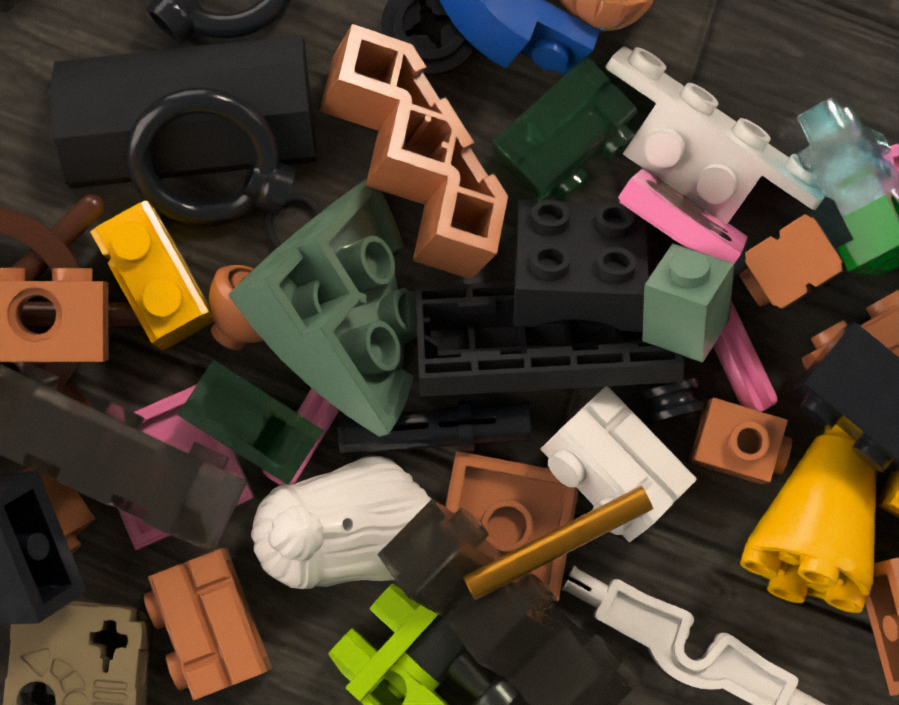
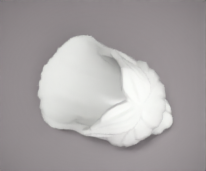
M364 456L330 473L315 476L296 484H284L274 488L257 508L253 520L251 538L255 544L254 552L263 570L268 575L291 588L312 589L315 586L328 587L360 580H396L409 573L423 560L427 547L433 541L436 507L434 506V501L428 497L425 490L413 482L412 476L404 472L394 461L382 456Z

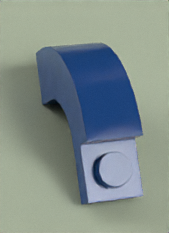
M440 0L445 12L466 40L490 60L505 69L519 53H522L532 58L539 67L549 71H557L568 77L593 51L600 33L599 29L544 0Z

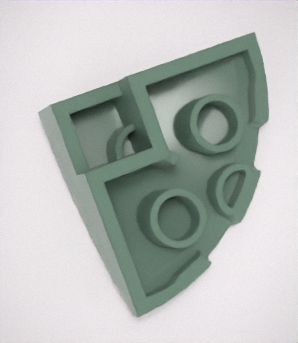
M366 179L295 232L253 269L228 295L252 328L292 371L346 416L380 437L389 434L398 421L413 382V376L404 371L403 367L406 343L417 337L416 294L407 288L398 289L393 254L404 249V242L384 195L380 190L367 187Z

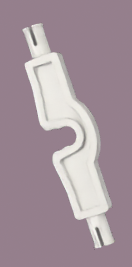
M573 566L568 576L589 587V591L569 580H565L562 591H566L596 607L593 615L595 619L646 646L656 664L668 675L682 683L700 689H724L752 705H828L797 689L798 678L767 661L728 633H718L714 641L707 647L703 656L699 659L691 660L684 652V645L689 636L690 627L694 623L692 614L684 609L646 595L619 579H613L607 585Z

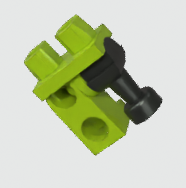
M391 584L369 608L395 632L378 651L354 628H351L328 653L341 673L351 681L345 688L359 702L361 701L363 705H450L435 691L447 677L476 698L472 705H509L522 689L507 673H500L493 679L464 647L463 635L450 619L428 599L421 603L414 595L395 584Z

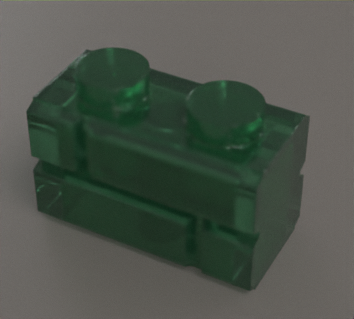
M585 57L492 141V152L535 200H549L555 195L559 201H565L589 178L583 171L584 167L600 153L607 161L610 160L633 139L635 134L629 127L634 123L638 111L618 87L610 82V79L590 58Z

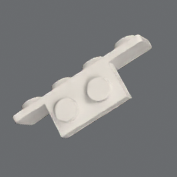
M623 46L611 57L605 66L608 71L656 103L623 155L725 224H728L761 176H764L812 210H816L823 201L829 185L821 180L823 173L815 164L797 154H792L790 157L784 155L768 144L771 140L770 136L758 125L744 118H740L736 122L716 108L718 101L708 91L693 83H687L683 86L664 73L666 70L665 64L652 53L638 47L632 51Z

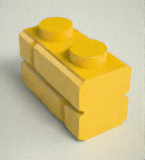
M147 200L136 204L90 231L101 253L109 260L108 265L153 345L161 350H165L214 322L206 298L158 212Z

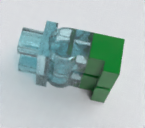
M833 98L827 99L797 116L810 146L796 154L804 170L814 173L816 186L822 194L835 200L853 240L837 248L848 272L881 277L899 268V172L891 161L882 157L892 152L884 134L862 125L853 108L848 106L841 109L837 100Z

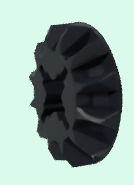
M388 0L382 15V34L412 44L426 65V69L423 71L425 76L438 73L450 74L464 61L470 60L475 47L455 27L440 0ZM422 5H425L427 12L432 14L435 21L445 19L447 22L449 21V25L441 29L442 40L441 48L437 49L435 42L431 43L427 35L416 36L413 32L422 27Z

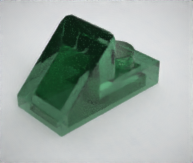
M215 360L211 362L178 413V416L287 485L290 484L324 431Z

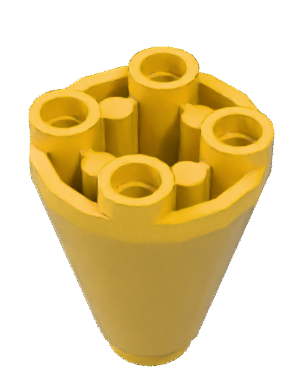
M835 425L832 430L825 428L823 435L815 438L749 536L742 553L740 565L752 573L769 579L768 592L780 599L793 603H803L806 595L824 599L825 602L837 609L851 613H860L863 610L866 598L870 594L873 584L877 470L863 461L852 450L851 447L856 440L838 425Z

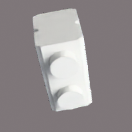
M605 386L540 448L549 458L548 466L556 479L568 487H577L594 505L593 510L639 486L644 488L652 503L653 510L610 531V533L615 535L622 534L628 542H631L653 525L697 480L608 386Z

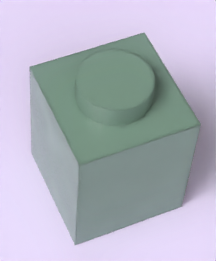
M672 244L644 285L642 341L703 362L730 318L734 263Z

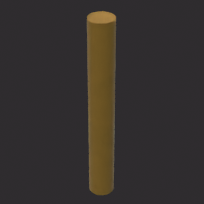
M639 486L463 576L474 600H477L653 510L652 503L644 488Z

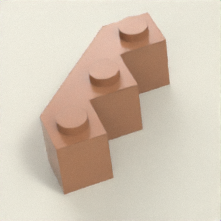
M352 24L332 57L319 112L378 131L366 186L424 204L413 261L472 279L497 254L508 195L495 174L493 173L488 176L470 148L474 141L447 98L445 97L440 100L423 74L426 65L414 46Z

